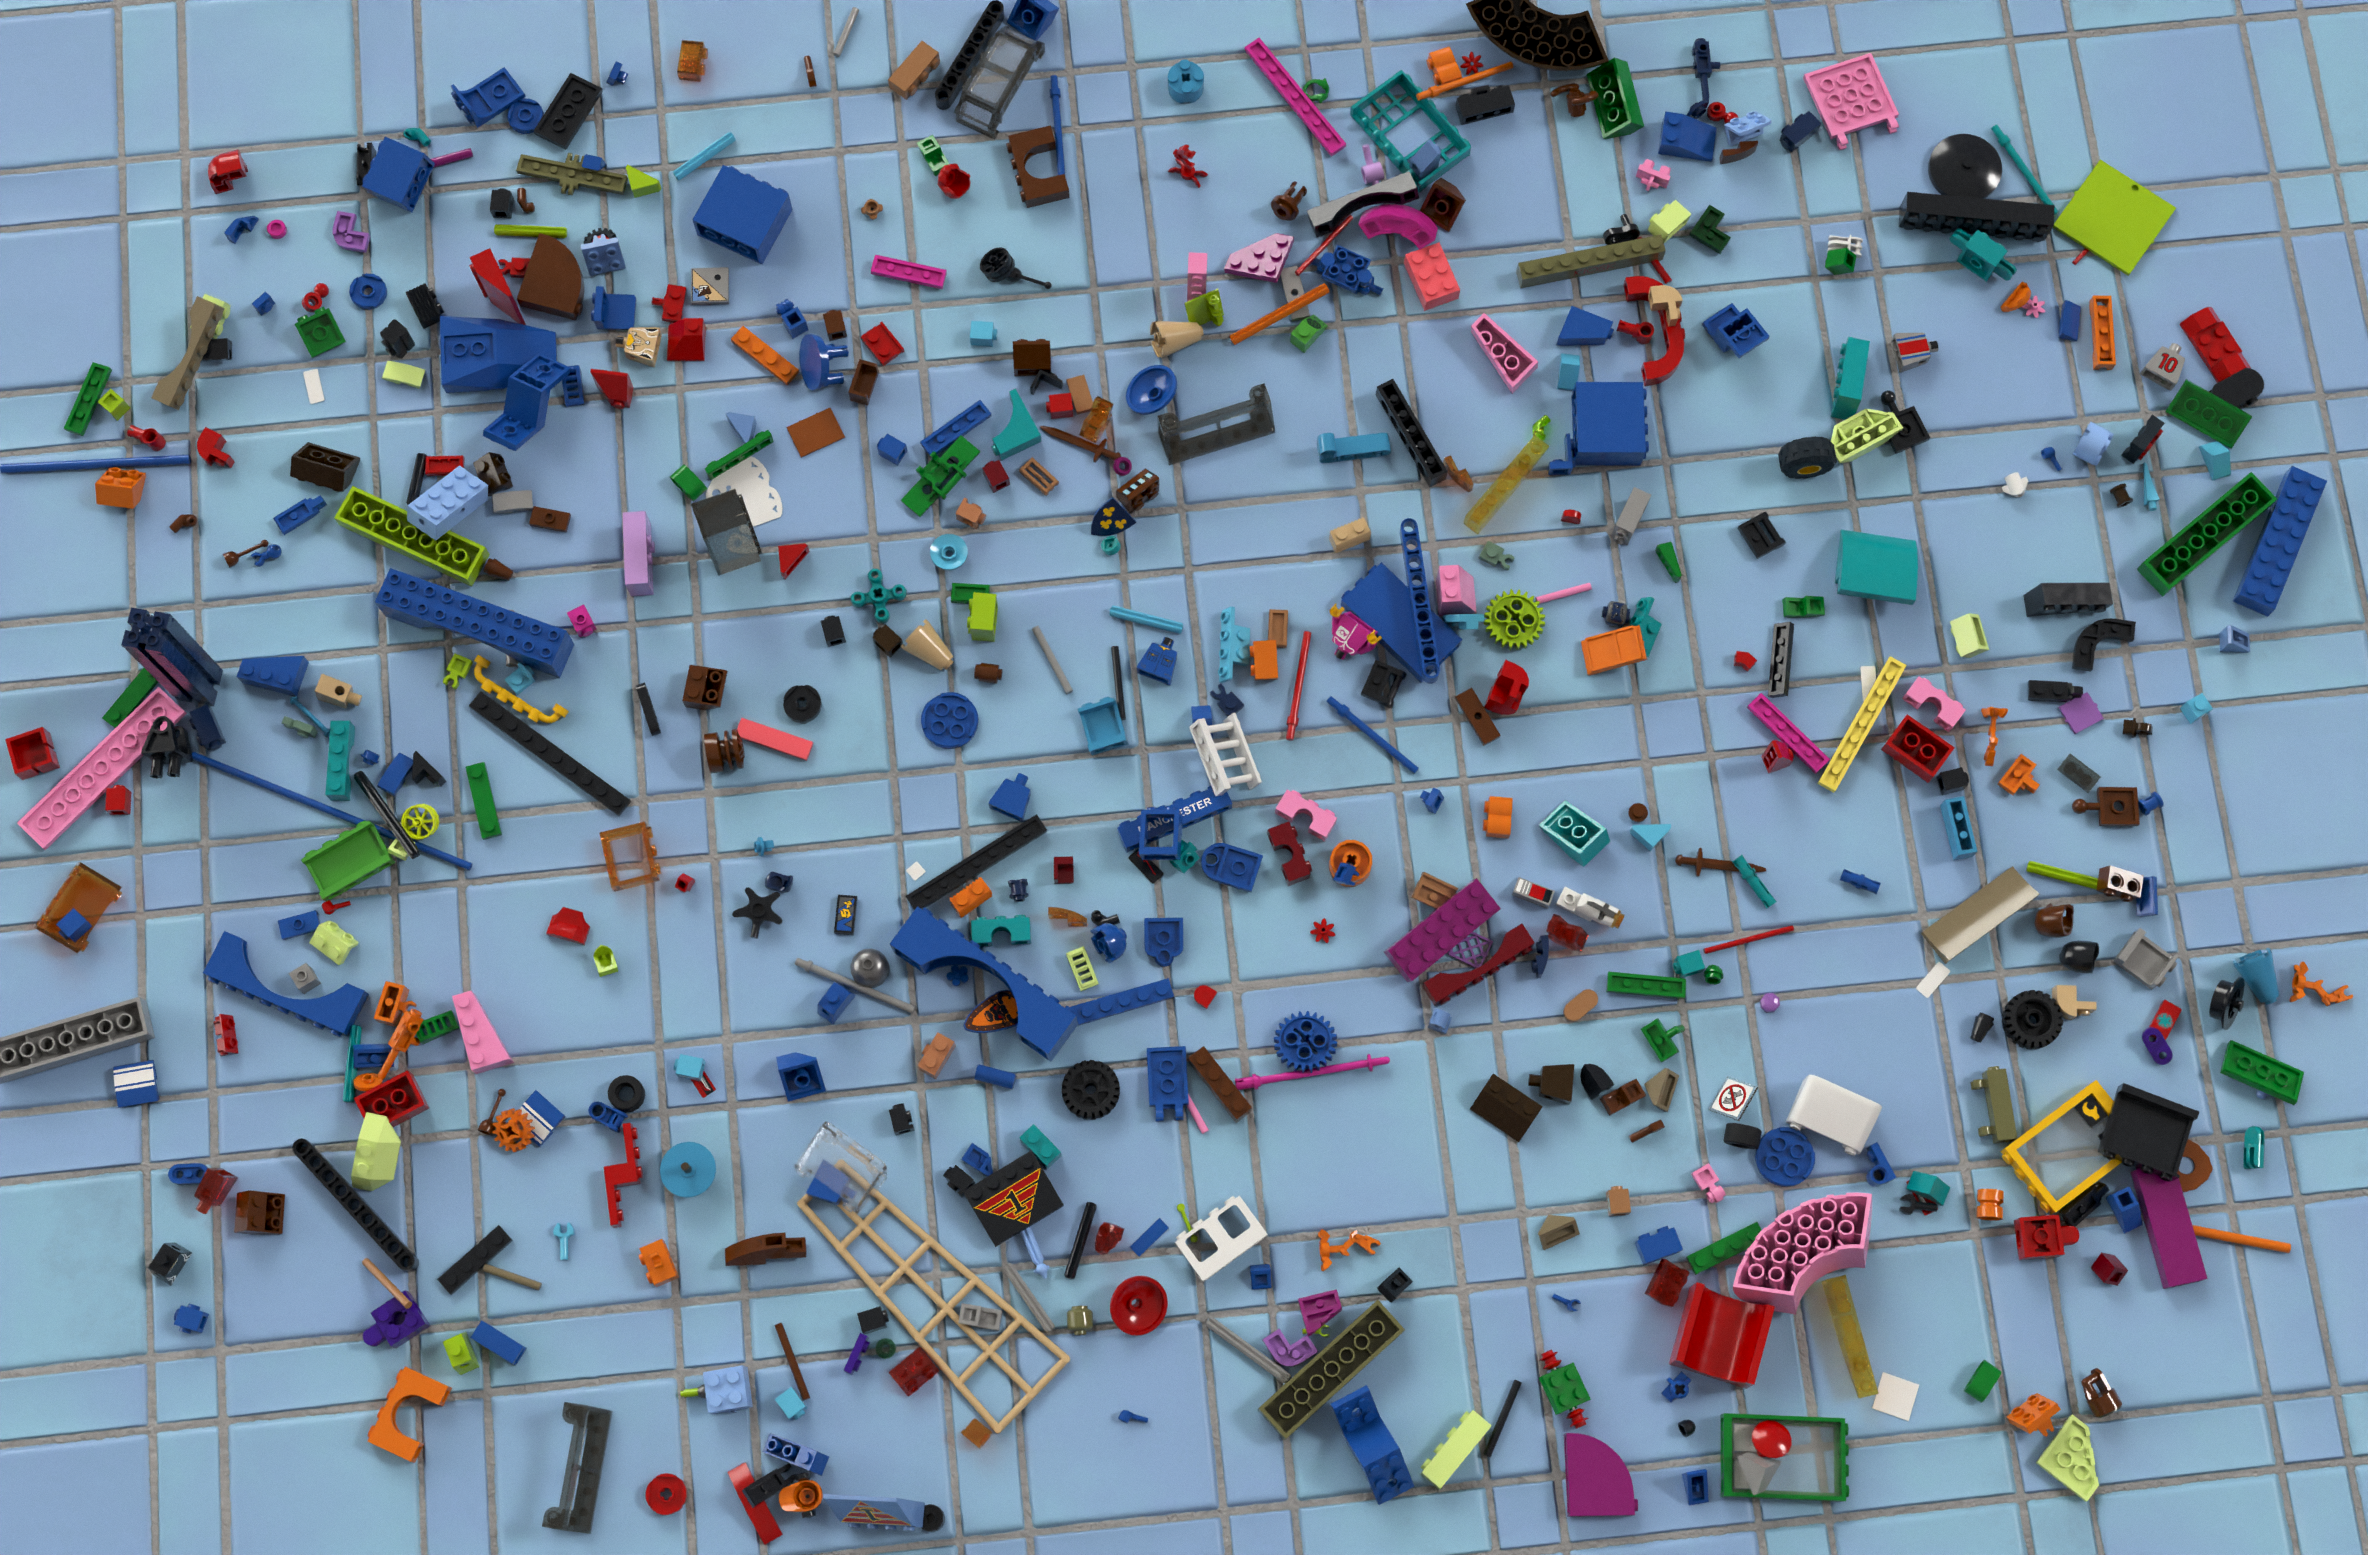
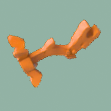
M1990 706L1981 709L1985 718L1991 716V724L1988 731L1990 742L1984 754L1985 766H1993L1995 746L1998 743V738H1996L1995 734L1996 719L1998 717L2004 718L2008 712L2007 708H1994Z
M2301 962L2299 966L2297 964L2294 965L2296 972L2292 980L2293 995L2290 997V1002L2303 998L2306 995L2303 991L2304 988L2315 990L2326 1006H2330V1003L2335 1002L2336 1004L2353 998V994L2349 996L2344 994V989H2347L2348 985H2344L2328 994L2321 986L2323 980L2315 982L2306 981L2304 974L2309 969L2305 962Z
M1321 1229L1318 1232V1237L1321 1238L1319 1249L1323 1263L1321 1271H1325L1332 1264V1261L1329 1259L1330 1253H1341L1344 1256H1349L1347 1249L1354 1243H1357L1370 1255H1374L1376 1252L1371 1249V1244L1380 1246L1381 1243L1370 1236L1356 1234L1357 1230L1350 1233L1349 1239L1343 1245L1329 1246L1327 1241L1330 1235Z

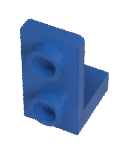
M1570 433L1566 434L1564 439L1566 461L1556 459L1549 462L1548 475H1570L1572 468H1575V457H1572L1571 453L1574 450V440L1570 439Z

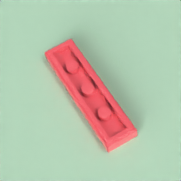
M741 718L737 728L741 739L807 761L814 744L812 741Z

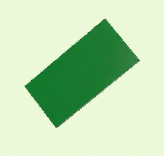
M2187 379L2166 409L2168 414L2231 449L2252 418L2250 414Z
M2230 1040L2227 1044L2220 1071L2221 1074L2292 1105L2297 1103L2304 1072L2233 1040Z

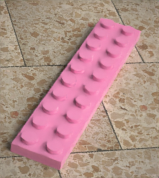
M158 687L21 818L17 824L46 850L106 792V788L114 785L144 756L141 753L156 718L166 716L173 721L175 726L187 713ZM166 721L160 726L161 731L167 728Z

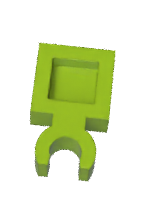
M454 653L446 669L450 675L445 676L443 679L444 685L447 686L448 682L453 680L452 687L457 689L459 677L465 679L473 661Z

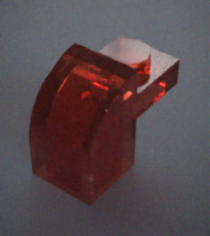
M1553 914L1552 919L1547 925L1546 932L1549 934L1548 938L1568 949L1582 952L1589 935L1581 927L1568 924L1557 914Z

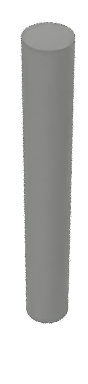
M856 7L852 8L833 55L836 57H840L859 12V9Z

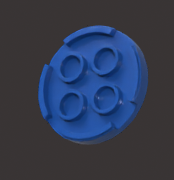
M954 692L941 693L925 705L921 715V725L927 739L934 745L944 749L959 748L967 744L974 737L979 723L978 713L973 703L964 695Z
M1779 1127L1769 1131L1760 1139L1759 1148L1755 1150V1162L1760 1174L1768 1182L1781 1187H1791L1803 1182L1811 1174L1815 1164V1152L1811 1143L1802 1132L1789 1127Z

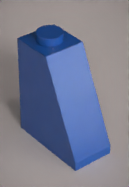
M1571 306L1556 345H1604L1606 339L1610 340L1614 329L1611 328L1613 321Z

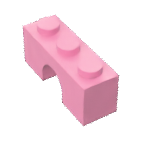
M1920 676L1902 698L1917 710L1925 702H1931L1936 705L1938 715L1934 722L1947 732H1950L1966 711L1960 702L1953 701L1947 696L1946 692L1936 689L1928 679L1921 678Z
M1287 789L1275 809V814L1291 823L1298 814L1304 813L1309 815L1312 823L1308 832L1324 842L1337 821V817H1335L1332 811L1319 808L1316 802L1310 799L1308 801L1305 800L1295 790L1289 791Z

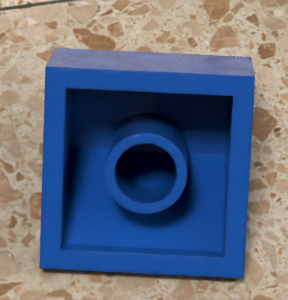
M1017 0L1007 23L1036 42L1052 24L1059 8L1049 0Z

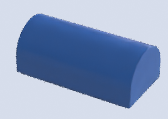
M979 1064L976 1068L974 1080L1013 1090L1017 1076L1014 1073Z

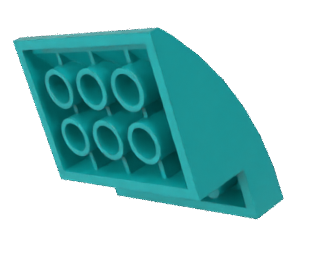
M1841 529L1835 583L1838 584L1837 594L1913 605L1916 601L1918 580L1916 541Z

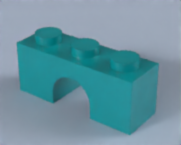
M1015 915L1014 918L996 916L995 919L977 917L975 920H971L972 940L980 947L993 946L992 938L998 931L1008 932L1011 935L1012 945L1031 944L1030 917H1026V915Z

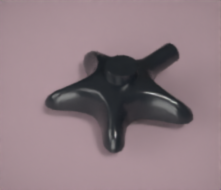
M747 887L745 888V893L749 898V904L733 911L732 915L733 917L751 919L752 931L750 937L758 939L760 926L764 921H771L779 925L782 923L781 917L771 909V905L779 898L780 893L774 892L769 896L760 897L751 888Z

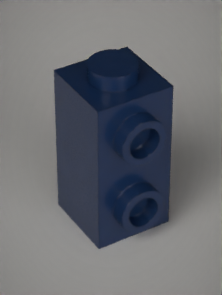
M1810 111L1804 115L1800 114L1791 126L1788 124L1782 129V135L1779 140L1781 145L1792 153L1818 132L1821 122Z
M207 704L189 712L191 716L189 722L192 728L198 732L196 738L200 746H204L209 751L219 749L222 744L226 743L214 712Z

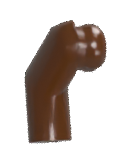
M518 188L517 202L522 210L527 214L534 212V203H527L526 189Z

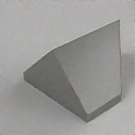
M1751 1452L1737 1456L1753 1495L1766 1490L1782 1461L1760 1457L1758 1454Z

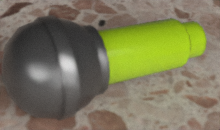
M703 1384L698 1388L684 1389V1391H680L681 1397L699 1396L706 1398L705 1386Z

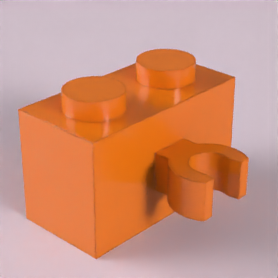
M385 981L374 1019L379 1023L397 1027L402 1012L405 1013L409 1006H417L413 1001L406 1002L410 990L404 985Z
M663 1239L639 1248L641 1254L638 1256L642 1265L647 1266L649 1272L646 1273L650 1284L653 1283L654 1286L659 1287L679 1278Z

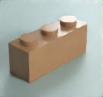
M921 41L888 79L889 88L906 100L910 95L913 96L921 82L924 83L929 73L939 66V52L924 41Z

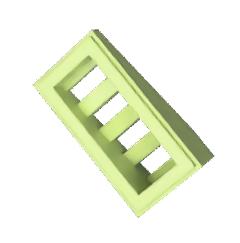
M1084 946L1066 953L1080 991L1099 985ZM1079 955H1083L1082 958L1077 959V960H1075V961H1073V959H1072V958L1077 957V956H1079ZM1086 962V965L1076 969V965ZM1089 970V972L1086 974H1083L1081 976L1078 975V973ZM1092 977L1093 980L1082 984L1081 980Z

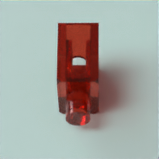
M207 1168L194 1194L200 1200L196 1210L207 1214L211 1206H220L238 1177L223 1168Z

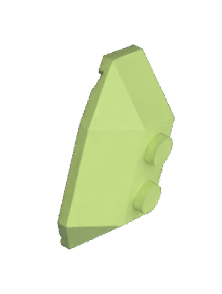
M1864 409L1834 426L1831 442L1834 444L1836 459L1839 463L1851 462L1883 445L1901 431L1903 427L1893 412Z
M369 1112L365 1115L357 1141L351 1174L353 1188L374 1191L392 1181L395 1177L401 1140L389 1123L387 1116Z

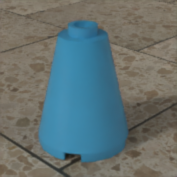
M2266 948L2267 952L2265 953L2257 950L2240 957L2241 961L2238 963L2236 960L2233 961L2234 967L2261 1003L2265 1002L2266 1005L2276 1002V998L2279 996L2273 955L2270 948Z

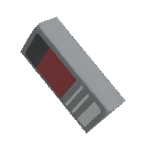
M1518 877L1512 895L1548 909L1555 891Z

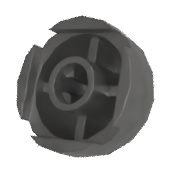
M864 949L853 957L850 965L851 975L858 984L876 988L882 985L889 975V963L886 956L880 951Z

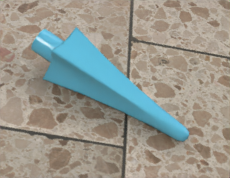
M2143 463L2144 506L2149 505V510L2154 511L2157 509L2156 502L2160 498L2152 482L2146 463Z

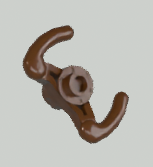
M1577 83L1560 86L1550 93L1552 97H1556L1563 92L1569 91L1566 99L1568 113L1572 117L1583 116L1585 110H1587L1586 103L1595 100L1599 96L1596 91L1584 94V92L1580 91Z

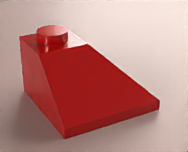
M683 318L668 325L667 361H705L706 326L703 318Z
M591 369L590 373L596 386L611 406L618 409L630 408L634 387L628 373Z

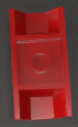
M2206 307L2190 315L2180 323V326L2217 383L2244 368L2251 369L2242 355L2241 348L2224 322L2220 321L2212 307Z

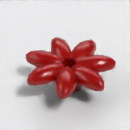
M1471 51L1469 58L1462 56L1466 63H1463L1460 68H1467L1466 75H1469L1471 71L1478 73L1477 67L1481 68L1484 66L1478 62L1481 59V55L1474 58V53Z
M1325 918L1322 919L1321 925L1313 922L1316 929L1311 930L1310 933L1317 935L1316 942L1323 938L1325 943H1328V936H1335V933L1330 931L1334 924L1326 926Z

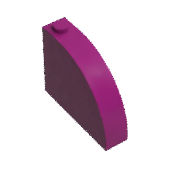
M1565 1433L1567 1517L1635 1515V1511H1638V1500L1634 1499L1631 1476L1620 1456L1607 1444L1594 1437L1579 1433Z

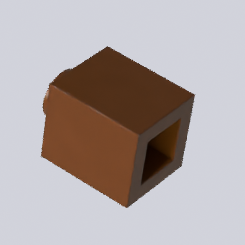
M830 310L823 314L829 341L846 338L847 333L841 310Z

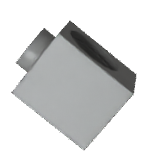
M307 963L289 973L298 990L304 994L321 984L312 967Z

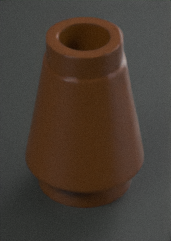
M489 558L483 572L487 573V576L508 581L513 575V570L495 558Z

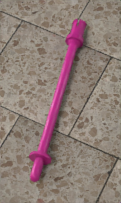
M1367 1054V1060L1320 1067L1319 1071L1313 1068L1312 1073H1310L1309 1069H1305L1304 1073H1302V1070L1262 1077L1252 1074L1250 1077L1235 1078V1085L1238 1090L1249 1088L1256 1090L1262 1084L1366 1067L1372 1072L1373 1066L1388 1064L1390 1058L1385 1056L1371 1059L1370 1054Z

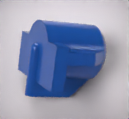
M1682 1371L1674 1380L1670 1377L1666 1379L1670 1384L1661 1394L1670 1402L1675 1398L1682 1399L1688 1395V1384L1691 1382V1379Z

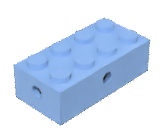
M459 465L407 505V521L434 540H437L488 500V485Z

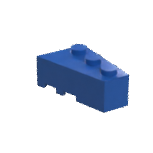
M304 656L242 659L236 677L243 684L295 697L298 695L309 662Z

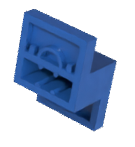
M1733 303L1702 323L1704 329L1723 353L1731 349L1739 359L1767 341L1770 337L1748 308L1739 312Z

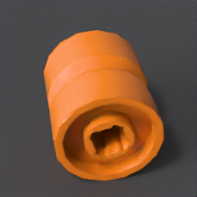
M1978 1189L1977 1201L1980 1205L1977 1206L1976 1218L1990 1221L2003 1220V1208L2000 1204L2004 1202V1191Z

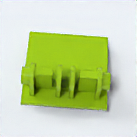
M1218 288L1184 303L1189 322H1197L1199 326L1210 321L1216 326L1222 325L1224 312Z

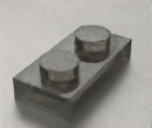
M2069 754L2057 769L2087 793L2090 792L2101 778V776L2072 754Z

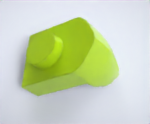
M605 945L597 947L593 957L599 977L618 972L611 948Z

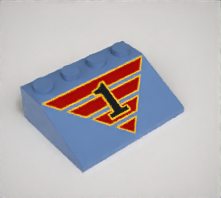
M823 1494V1499L839 1521L848 1523V1527L860 1528V1524H866V1528L878 1529L879 1525H884V1529L896 1530L897 1526H903L902 1530L915 1531V1527L923 1528L925 1502L889 1497Z

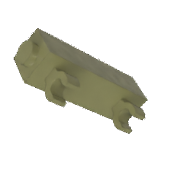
M1999 1066L1988 1067L1982 1073L1983 1079L1970 1082L1971 1090L1984 1088L1990 1126L1978 1128L1979 1136L1992 1135L1993 1143L2013 1142L2017 1139L2007 1072L2006 1069H1999Z

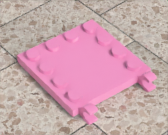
M1871 53L1804 74L1803 79L1830 139L1836 138L1839 150L1847 148L1846 144L1849 142L1845 136L1846 134L1886 122L1890 134L1897 132L1896 128H1899V125L1895 118H1898L1899 113Z

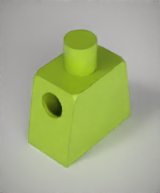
M467 1332L443 1341L453 1369L460 1375L480 1367Z

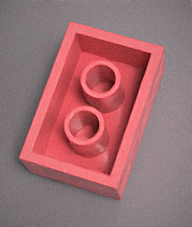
M1439 242L1405 254L1404 265L1424 311L1459 299L1460 288Z

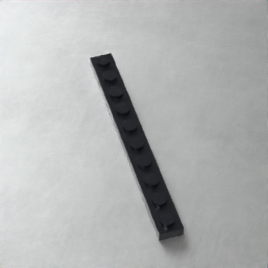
M480 691L470 703L469 707L616 815L620 816L631 803L630 799Z

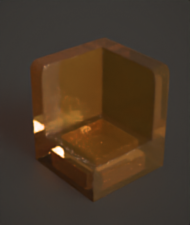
M973 1419L966 1429L961 1431V1434L979 1449L983 1447L993 1434L977 1419Z

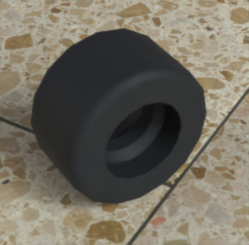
M629 1075L619 1076L609 1085L608 1099L616 1109L625 1113L633 1112L643 1104L645 1089L635 1077ZM623 1087H631L634 1091L633 1098L629 1101H622L619 1097L620 1090Z
M1727 1123L1723 1141L1735 1147L1758 1149L1762 1131L1749 1125Z

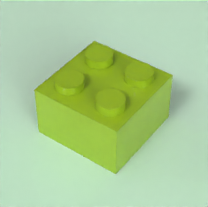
M973 592V599H969L971 617L967 618L968 634H971L972 640L995 642L998 613L997 595Z

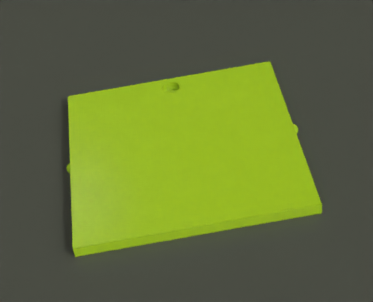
M2100 159L2079 190L2074 192V197L2056 220L2053 228L2129 276L2149 246L2155 242L2154 239L2176 207Z

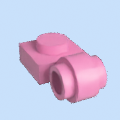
M1709 1163L1691 1174L1701 1191L1708 1188L1706 1197L1710 1203H1718L1724 1199L1723 1197L1726 1196L1725 1191L1720 1185H1714L1719 1181V1178Z

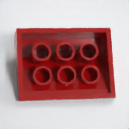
M489 248L471 256L472 264L469 266L484 297H489L492 304L516 322L526 325L491 249Z

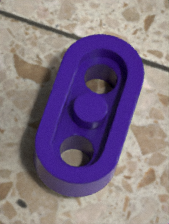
M2149 1027L2145 1029L2142 1033V1041L2153 1060L2160 1065L2168 1064L2172 1060L2173 1054L2163 1035L2157 1028ZM2155 1035L2156 1040L2150 1041L2149 1036ZM2165 1052L2166 1057L2160 1058L2159 1053Z

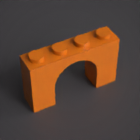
M405 1366L397 1374V1383L388 1392L386 1397L388 1401L385 1407H381L377 1414L379 1419L376 1425L370 1428L367 1436L369 1437L368 1442L415 1463L424 1444L404 1435L398 1429L396 1424L397 1409L402 1402L411 1397H423L437 1405L444 1406L452 1388Z

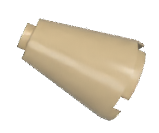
M1155 321L1150 325V335H1154V341H1151L1156 356L1164 358L1200 341L1204 334L1202 326H1199L1197 322Z
M925 619L923 621L925 625H919L905 640L908 644L906 646L902 644L901 648L939 670L943 668L947 670L954 661L951 659L954 656L929 621Z

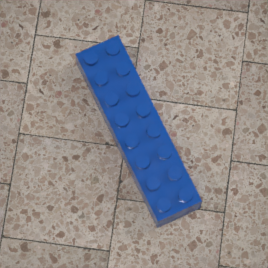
M2291 466L2284 474L2275 496L2277 500L2270 508L2233 602L2267 617L2275 610L2327 480L2294 466Z

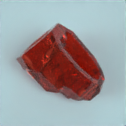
M1104 1222L1099 1227L1096 1235L1095 1250L1097 1253L1105 1255L1115 1248L1118 1241L1122 1240L1125 1228Z

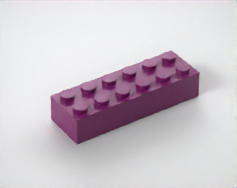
M1477 878L1473 879L1386 949L1384 953L1407 982H1411L1501 908Z

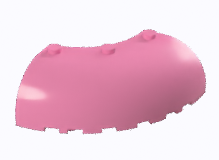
M1846 1193V1195L1836 1196L1831 1194L1817 1200L1815 1198L1801 1203L1800 1206L1780 1214L1774 1219V1222L1767 1228L1765 1227L1756 1236L1755 1241L1746 1250L1745 1256L1736 1272L1733 1284L1734 1293L1745 1302L1760 1305L1769 1304L1775 1306L1774 1311L1796 1314L1802 1296L1819 1278L1839 1269L1865 1268L1872 1219V1194Z

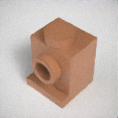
M964 498L956 511V519L977 529L979 524L982 525L984 523L986 514L983 513L980 506L974 503L969 504L968 499Z

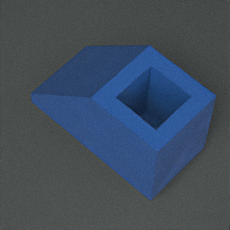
M2130 1186L2105 1197L2124 1234L2143 1225L2139 1203Z

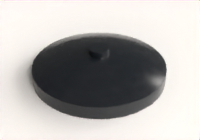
M1956 134L1945 138L1934 148L1928 162V174L1933 186L1941 195L1985 199L1993 193L2000 182L2002 163L1995 148L1983 138L1971 134Z

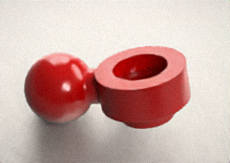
M1713 102L1707 108V116L1712 121H1721L1723 119L1726 124L1731 119L1738 118L1735 112L1726 113L1725 106L1720 102Z
M318 283L314 287V292L307 293L303 297V308L308 312H314L322 305L321 298L326 297L329 293L328 286L324 283Z

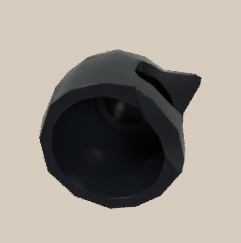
M2080 940L2069 942L2063 946L2059 954V961L2062 966L2074 972L2093 973L2095 960L2099 954V944L2097 942Z

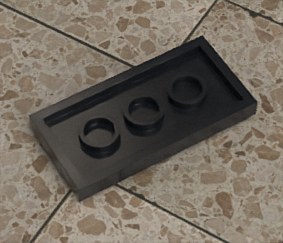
M570 73L534 129V134L566 150L602 94V88Z

